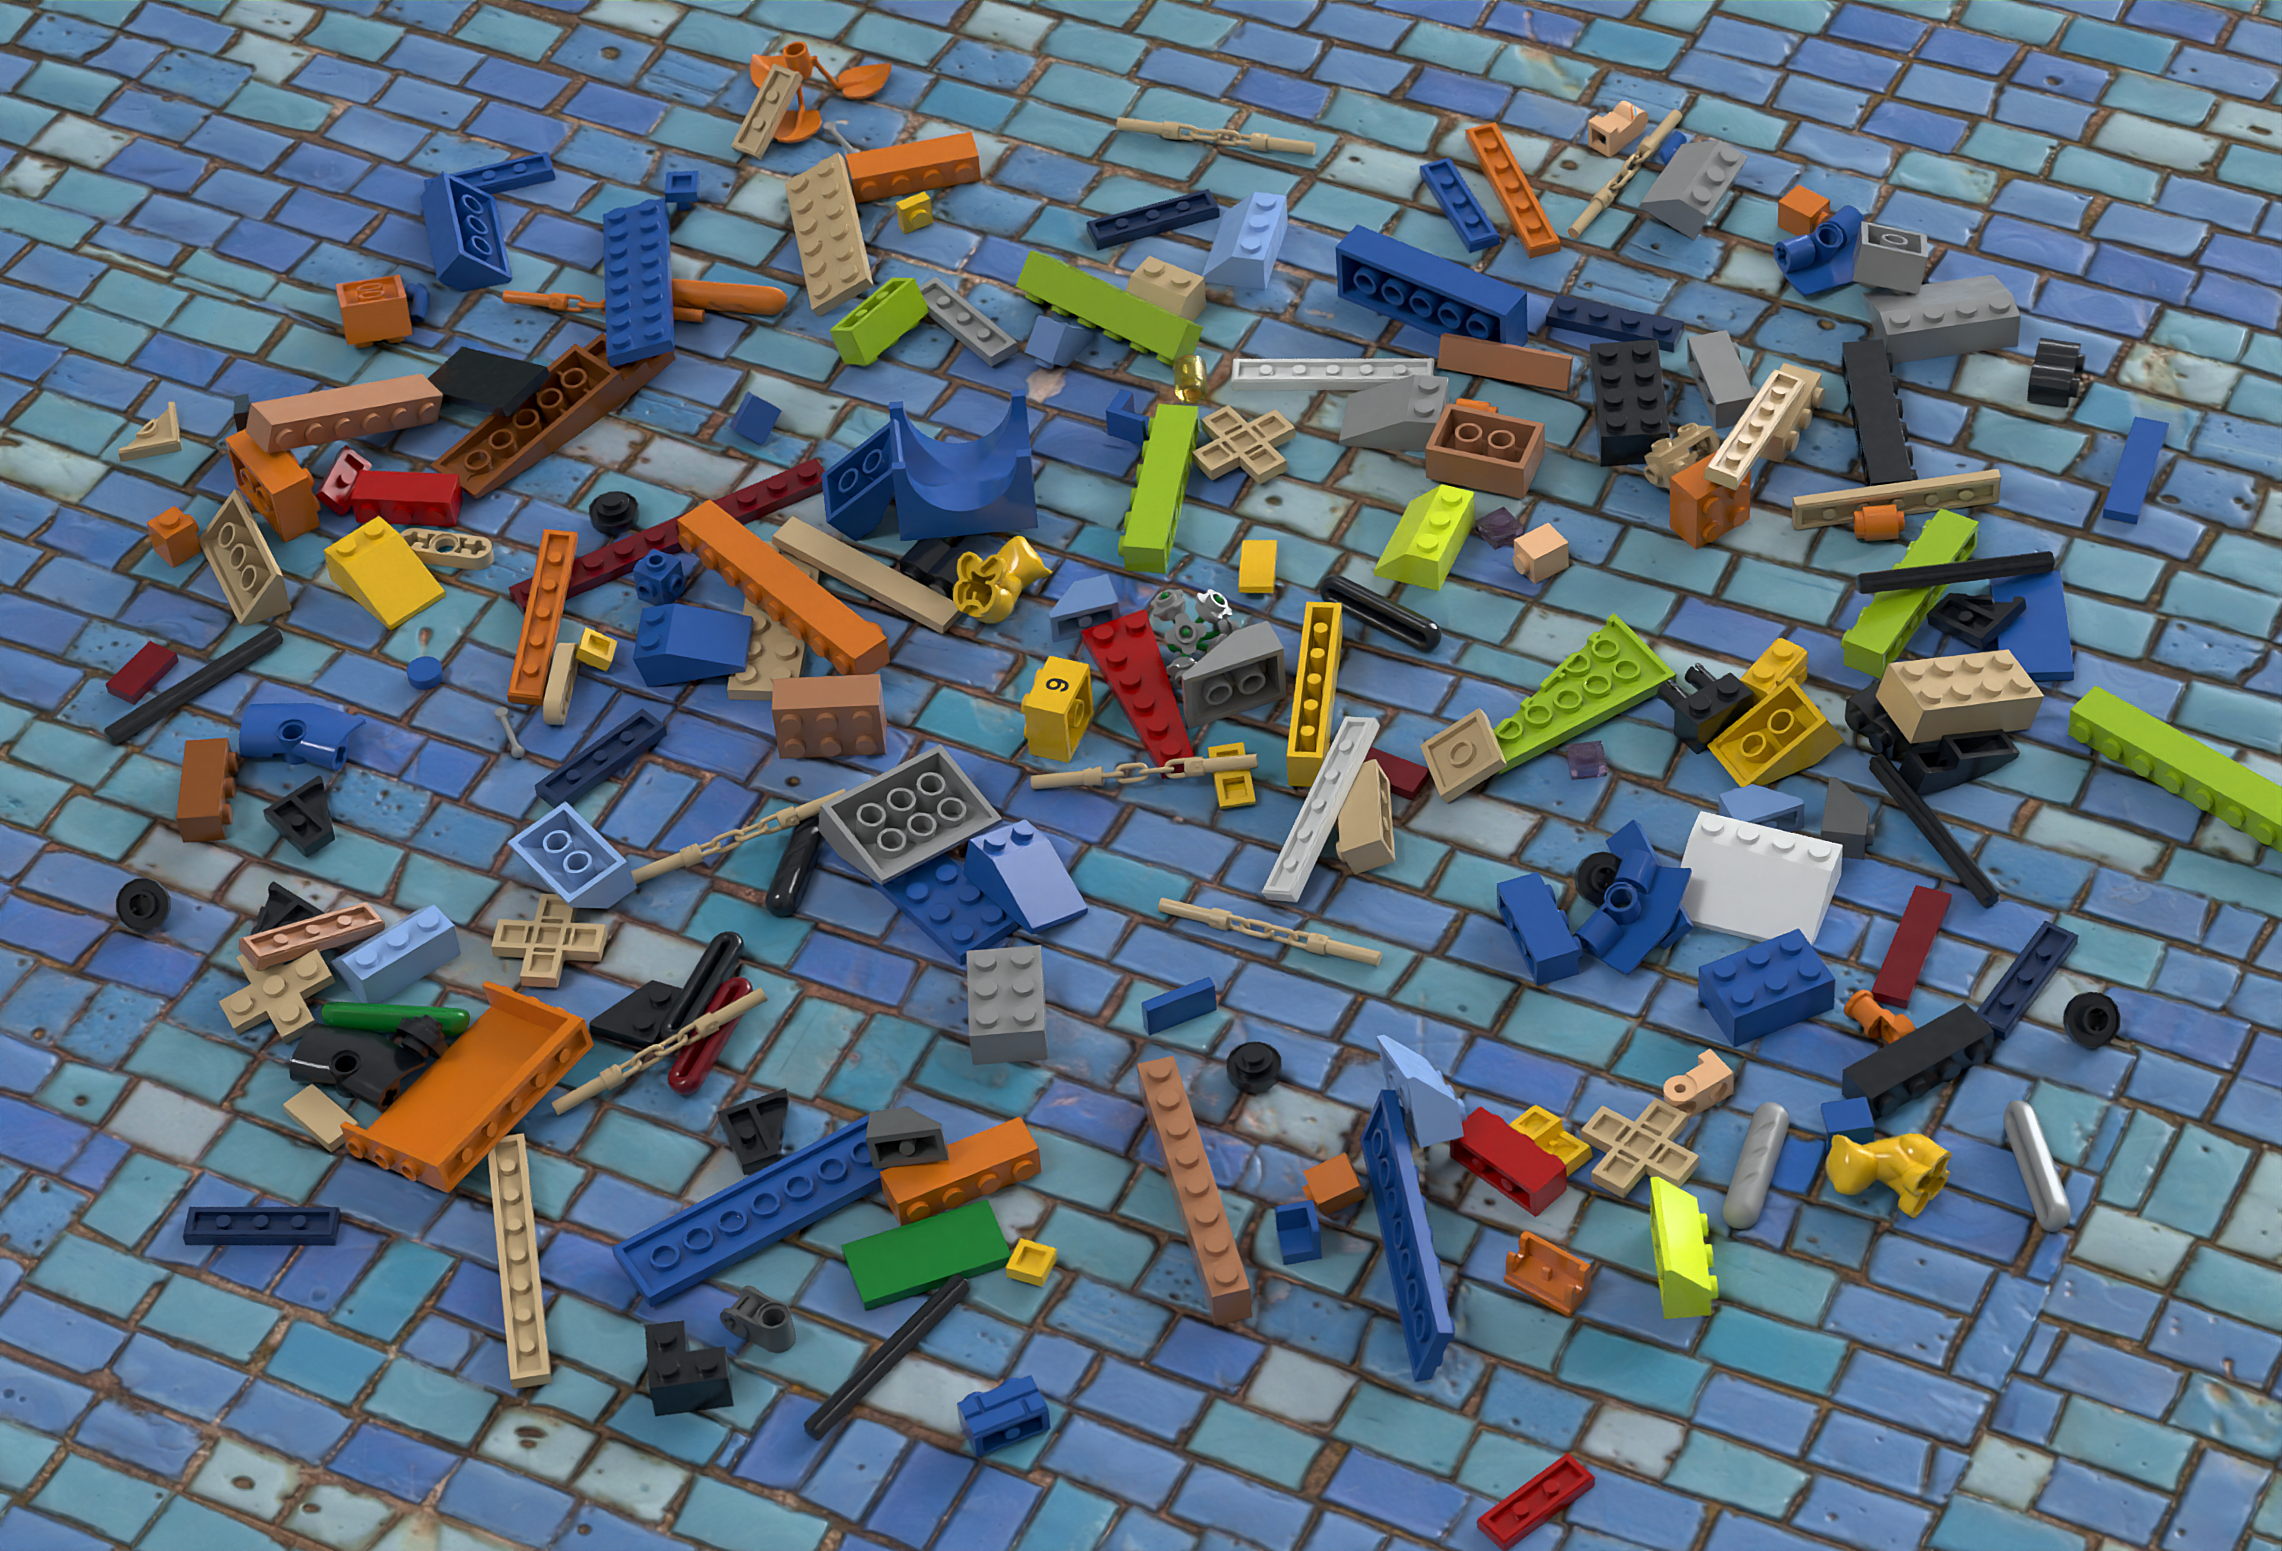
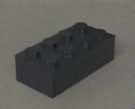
M1658 340L1590 344V379L1601 467L1647 464L1644 456L1652 452L1651 445L1661 439L1670 438Z

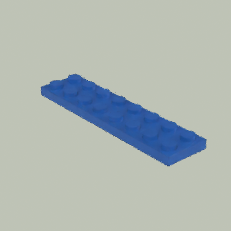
M665 198L649 199L635 206L615 208L609 213L603 214L607 359L611 367L675 350L669 210Z
M1381 1089L1360 1137V1143L1415 1382L1431 1380L1436 1368L1441 1366L1444 1351L1448 1343L1452 1342L1455 1336V1322L1452 1318H1449L1447 1309L1448 1293L1447 1289L1442 1287L1440 1259L1434 1254L1432 1245L1433 1229L1427 1224L1425 1215L1426 1199L1424 1195L1420 1194L1418 1186L1419 1169L1417 1165L1413 1164L1411 1156L1412 1140L1406 1134L1404 1126L1405 1110L1403 1106L1399 1105L1396 1090Z
M869 1115L613 1246L614 1258L648 1305L652 1307L882 1187L880 1171L888 1168L873 1169L865 1139Z

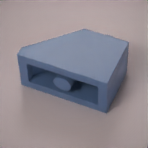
M1038 315L1025 353L1035 356L1034 363L1049 369H1053L1055 364L1067 367L1094 339L1095 333L1067 321Z
M1108 574L1072 583L1049 612L1053 642L1079 637L1084 629L1120 618L1119 603Z
M1751 784L1719 794V816L1793 832L1804 828V802L1801 798Z

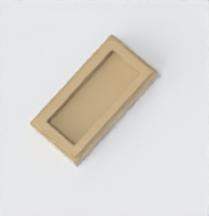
M310 1084L283 1104L284 1112L330 1152H333L346 1142L340 1127L344 1121L359 1127V1123L313 1084Z

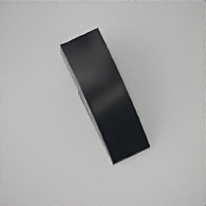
M2003 729L1942 735L1938 746L1908 749L1899 772L1920 795L1956 787L1978 779L2017 759L2020 752Z

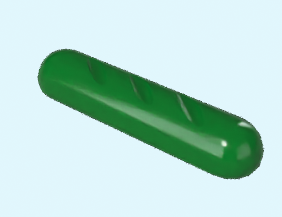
M328 1002L321 1009L322 1020L326 1025L379 1033H397L395 1029L403 1017L412 1020L414 1016L422 1018L424 1014L442 1024L443 1027L440 1031L445 1036L452 1037L462 1034L470 1022L469 1012L461 1008Z

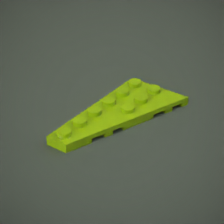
M1613 613L1606 619V625L1599 632L1594 631L1587 638V644L1579 652L1571 653L1540 684V690L1533 697L1527 696L1520 703V709L1511 718H1505L1493 729L1507 763V766L1497 773L1501 775L1657 694V690L1663 682L1667 684L1669 679L1676 682V674Z

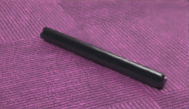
M2044 551L1860 573L1856 580V586L1859 593L1869 594L2051 572L2056 565V561L2052 552Z
M275 626L268 627L104 729L105 737L113 746H117L282 644L283 637L281 632Z
M1885 754L1872 757L1869 761V770L1983 907L1996 904L1999 901V890Z
M959 1274L952 1275L804 1422L805 1432L808 1436L815 1440L822 1439L969 1292V1282Z

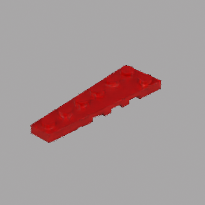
M1144 609L1082 630L1081 636L1085 647L1155 767H1164L1166 762L1171 759L1194 757L1146 610ZM1173 764L1170 766L1174 767V771L1171 773L1185 772L1184 764ZM1159 773L1162 779L1167 778L1165 773Z

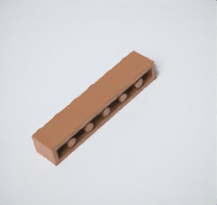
M421 373L251 403L246 433L266 453L437 423L443 394Z

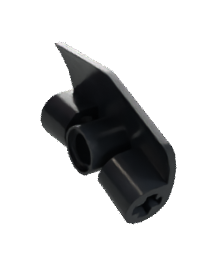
M314 1023L304 1034L292 1055L289 1074L290 1079L294 1082L319 1086L332 1084L339 1096L344 1098L356 1097L379 1112L384 1113L400 1097L401 1086L399 1080L410 1072L426 1066V1062L380 1034Z

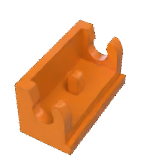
M1525 1230L1519 1237L1518 1253L1515 1254L1509 1251L1507 1254L1504 1282L1561 1314L1570 1317L1591 1292V1265Z

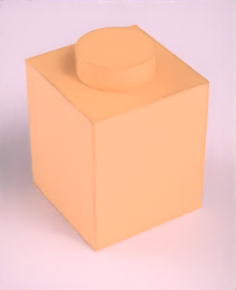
M1546 523L1514 539L1513 564L1520 574H1524L1531 582L1536 584L1569 567L1568 541L1549 523Z

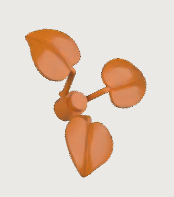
M801 41L792 42L785 46L783 55L761 56L752 54L750 64L752 81L759 90L773 63L800 73L803 76V80L812 75V70L815 66L836 90L843 89V95L848 99H864L873 96L882 89L892 70L891 63L854 67L841 73L838 76L837 82L819 63L817 56H810L807 44ZM801 83L796 91L799 105L798 111H786L773 136V139L780 143H796L813 136L821 126L822 118L819 111H805Z

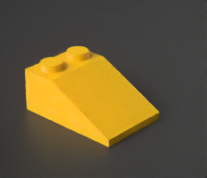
M380 516L324 549L330 579L390 631L446 596L443 588L399 532Z
M1789 677L1710 742L1707 747L1739 786L1745 787L1751 784L1763 786L1815 765L1844 742V740L1796 682Z

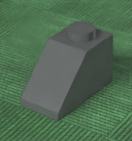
M1836 777L1829 778L1820 840L1843 845L1842 858L1864 860L1866 845L1873 846L1875 836V824L1869 823L1870 808Z
M908 1107L870 1112L865 1139L873 1169L949 1160V1152L941 1123Z

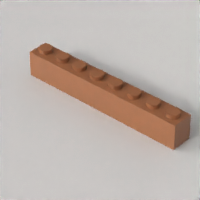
M1170 1056L1137 1064L1140 1096L1214 1326L1252 1317L1250 1286L1175 1058Z

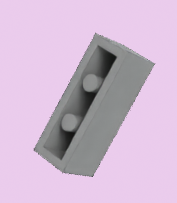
M1727 330L1688 337L1687 363L1715 429L1735 426L1758 393L1757 388L1750 385V374L1747 365H1742L1740 362L1738 344L1736 342L1732 343Z

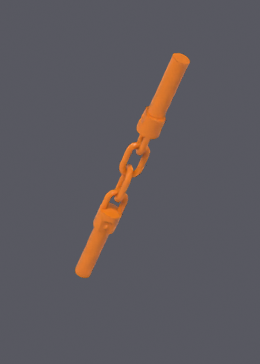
M504 290L503 303L549 307L550 310L576 313L584 311L585 308L599 309L602 314L606 315L605 298L601 302L586 301L580 295L554 292H551V294H540ZM570 299L580 300L577 303V306L580 308L569 307ZM673 307V320L704 323L705 310Z

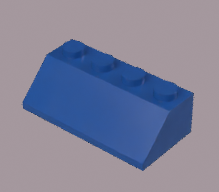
M442 171L420 196L437 280L447 287L452 286L462 292L509 283L513 278L494 196Z

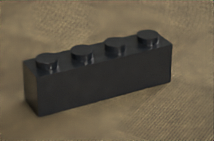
M1963 1003L1843 1069L1842 1095L1846 1099L1866 1097L1873 1121L1882 1116H1889L1905 1103L1923 1097L1932 1088L1943 1082L1952 1081L1959 1073L1974 1065L1984 1063L1992 1056L1994 1031L1966 1003Z

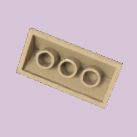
M234 489L198 540L239 624L248 626L290 611L291 606L283 575L241 492Z

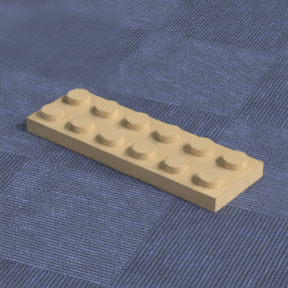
M839 152L827 159H823L814 167L802 174L796 175L785 183L811 309L818 317L874 286L846 162Z
M764 541L820 585L822 570L778 548L772 542ZM745 597L742 615L752 616L754 626L746 672L730 674L727 686L728 700L772 701L773 679L803 677L808 644L802 639H796L787 627L780 622L773 621L763 608L758 604H752Z

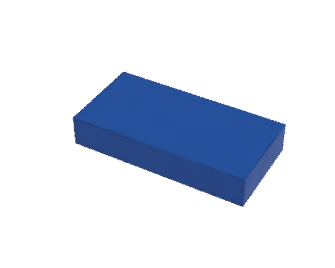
M1206 977L1143 1001L1141 1003L1143 1026L1147 1034L1150 1036L1217 1010L1215 985L1211 978Z

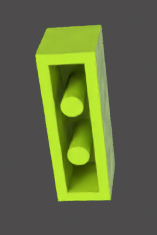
M892 277L829 331L844 364L868 366L878 359V355L886 348L897 344L899 337L906 331L917 327L920 324L919 320L930 311L915 278Z

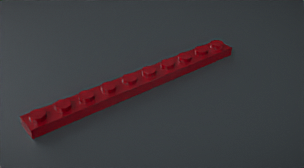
M814 458L712 502L739 523L745 525L823 492L821 475L826 471L817 459ZM688 512L574 559L566 600L633 572L636 563L643 559L653 548L671 555L683 551L684 549L678 540L680 533L677 520ZM533 577L509 587L510 596L523 616H525Z

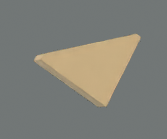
M175 401L168 402V409L157 419L152 418L135 434L136 439L126 447L119 448L118 454L121 462L182 451Z

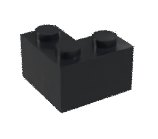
M684 1320L645 1325L649 1390L655 1417L734 1406L732 1377L726 1346L690 1351Z

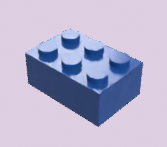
M1798 928L1700 966L1698 997L1735 1048L1834 1009L1835 978Z

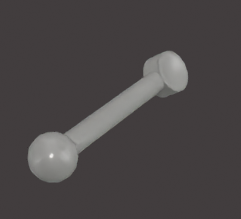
M826 122L823 125L824 132L832 134L849 154L860 152V150L854 149L839 134L834 122Z
M498 707L494 711L495 718L503 724L512 745L511 754L514 758H521L525 754V749L518 744L508 721V709L506 707Z

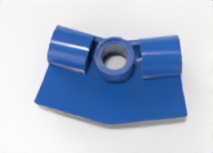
M1850 205L1843 206L1827 222L1818 225L1814 233L1796 236L1775 244L1774 257L1777 265L1790 284L1802 296H1810L1854 282L1852 257L1861 221L1865 222L1862 214L1855 207Z
M314 703L250 704L245 712L239 733L240 755L242 758H275L277 753H281L284 761L291 765L309 762L338 771L344 766L348 757L349 746L347 737L354 730L366 724V720Z
M1638 849L1625 850L1614 884L1608 887L1605 892V903L1593 912L1574 933V936L1579 938L1581 946L1590 954L1613 969L1629 975L1672 928L1690 880L1692 869L1658 866L1656 859L1645 851ZM1619 903H1630V905L1625 908H1616V906Z

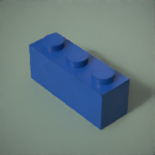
M1539 872L1497 883V909L1536 985L1540 986L1579 974V958L1583 957L1582 946L1577 936L1572 937L1569 932L1570 928L1564 910L1559 911L1556 907V898L1550 884L1545 885Z

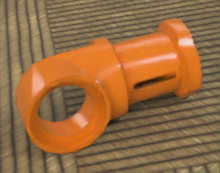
M1862 989L1856 992L1844 1006V1014L1848 1018L1855 1019L1864 1027V1033L1868 1038L1876 1039L1881 1036L1890 1044L1916 1030L1913 1023L1904 1014L1900 1013L1895 1016L1888 1009H1882L1873 1000V994L1869 990Z

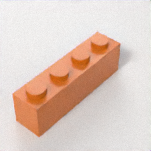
M972 131L846 155L848 175L855 204L981 180L979 155Z
M1017 1117L947 1145L949 1160L890 1167L880 1171L883 1196L899 1225L904 1226L945 1210L957 1208L965 1202L983 1195L992 1194L998 1189L1018 1181L1027 1180L1042 1171L1039 1148L1021 1117Z

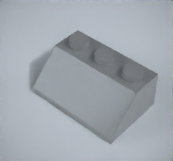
M1721 140L1681 144L1641 201L1639 207L1695 240L1735 183L1748 156Z

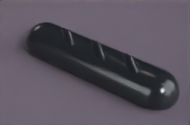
M1331 575L1321 582L1319 591L1324 602L1341 603L1343 614L1421 652H1431L1440 644L1441 630L1433 620L1343 576Z
M820 814L799 821L800 824L792 828L765 897L766 908L774 916H790L798 910L826 840L818 831Z
M726 931L718 934L711 940L660 1026L659 1034L662 1041L678 1034L682 1028L704 1015L718 989L730 978L743 955L745 945L743 938L738 933ZM695 1028L685 1033L688 1036V1039L694 1032ZM678 1040L672 1042L671 1044H669V1045H667V1046L671 1047V1046L677 1044V1043H678Z

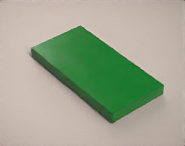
M988 1199L841 1245L843 1257L865 1311L939 1288L954 1274H959L967 1279L1005 1267L1012 1256Z

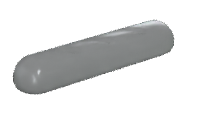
M2022 1100L2011 1101L2004 1111V1127L2041 1228L2047 1232L2062 1230L2070 1221L2071 1209L2036 1112L2031 1105Z
M1775 1102L1763 1103L1753 1113L1740 1157L1722 1206L1724 1221L1735 1229L1750 1228L1758 1221L1789 1128V1116L1786 1109Z

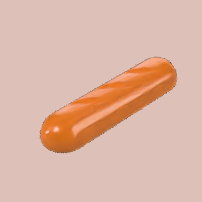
M672 278L673 307L776 315L783 311L787 305V295L776 287Z

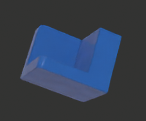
M1121 389L1106 409L1107 430L1110 436L1143 446L1144 440H1149L1150 438L1148 437L1150 417L1135 413L1133 392Z
M747 391L729 427L763 445L782 410Z
M1866 1097L1821 1104V1114L1827 1131V1155L1832 1147L1831 1141L1834 1135L1845 1136L1852 1142L1860 1145L1874 1141V1123Z
M1313 1200L1276 1206V1236L1283 1265L1322 1259L1320 1227Z

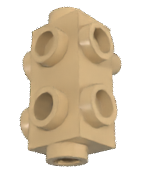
M1689 423L1677 430L1679 436L1672 440L1665 438L1651 445L1652 452L1644 456L1647 462V466L1644 467V473L1648 481L1656 485V487L1667 488L1670 491V477L1719 450L1720 439L1712 426H1700L1697 423Z

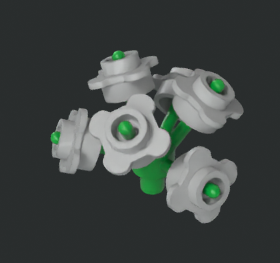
M1181 589L1163 591L1150 603L1151 607L1154 608L1152 613L1155 617H1159L1161 621L1172 620L1174 624L1171 630L1165 632L1164 638L1171 652L1175 653L1178 651L1182 653V657L1175 659L1166 669L1167 674L1171 675V687L1175 689L1182 688L1181 675L1198 662L1196 659L1189 657V655L1193 654L1196 649L1205 651L1208 654L1231 633L1240 629L1238 622L1229 618L1232 615V610L1227 606V600L1223 595L1211 589H1208L1206 594L1198 593L1196 595L1197 604L1195 609L1199 617L1195 622L1189 619L1188 614L1184 613L1186 601L1182 598L1184 593ZM1205 621L1211 623L1213 631L1206 632V627L1203 623ZM1212 639L1209 645L1202 643L1204 640Z

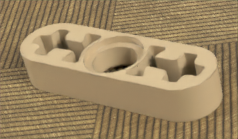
M410 528L400 533L421 562L425 564L483 570L494 562L492 544L485 537L420 528ZM443 546L454 547L451 551L445 553L437 551Z
M558 643L556 646L543 702L545 725H564L566 722L579 660L574 658L578 647L577 643Z

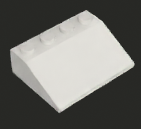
M1700 811L1689 836L1680 867L1692 869V874L1681 903L1693 926L1759 942L1770 940L1799 928L1813 947L1841 877L1843 845Z

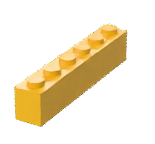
M1306 602L1286 755L1288 786L1312 787L1329 751L1343 636L1341 603Z

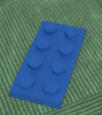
M945 853L883 885H880L871 878L872 885L960 966L967 962V951L988 949L1019 929L1018 923L963 875V869Z

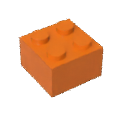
M1717 451L1670 477L1669 527L1696 550L1709 542L1715 541L1719 536L1733 528L1743 525L1750 519L1751 469L1736 490L1703 478L1706 467Z

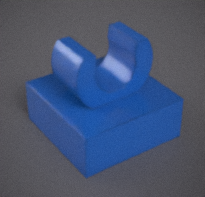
M699 171L667 172L664 192L666 203H677L678 211L691 210L690 202H698Z

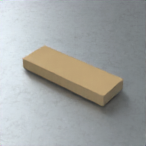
M773 63L731 145L735 151L761 161L803 80V76L800 73Z

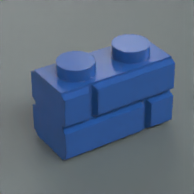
M1031 1375L1021 1379L1017 1377L1009 1378L1000 1387L984 1393L979 1391L970 1393L963 1401L957 1403L960 1426L967 1440H969L976 1457L1051 1429L1047 1404Z

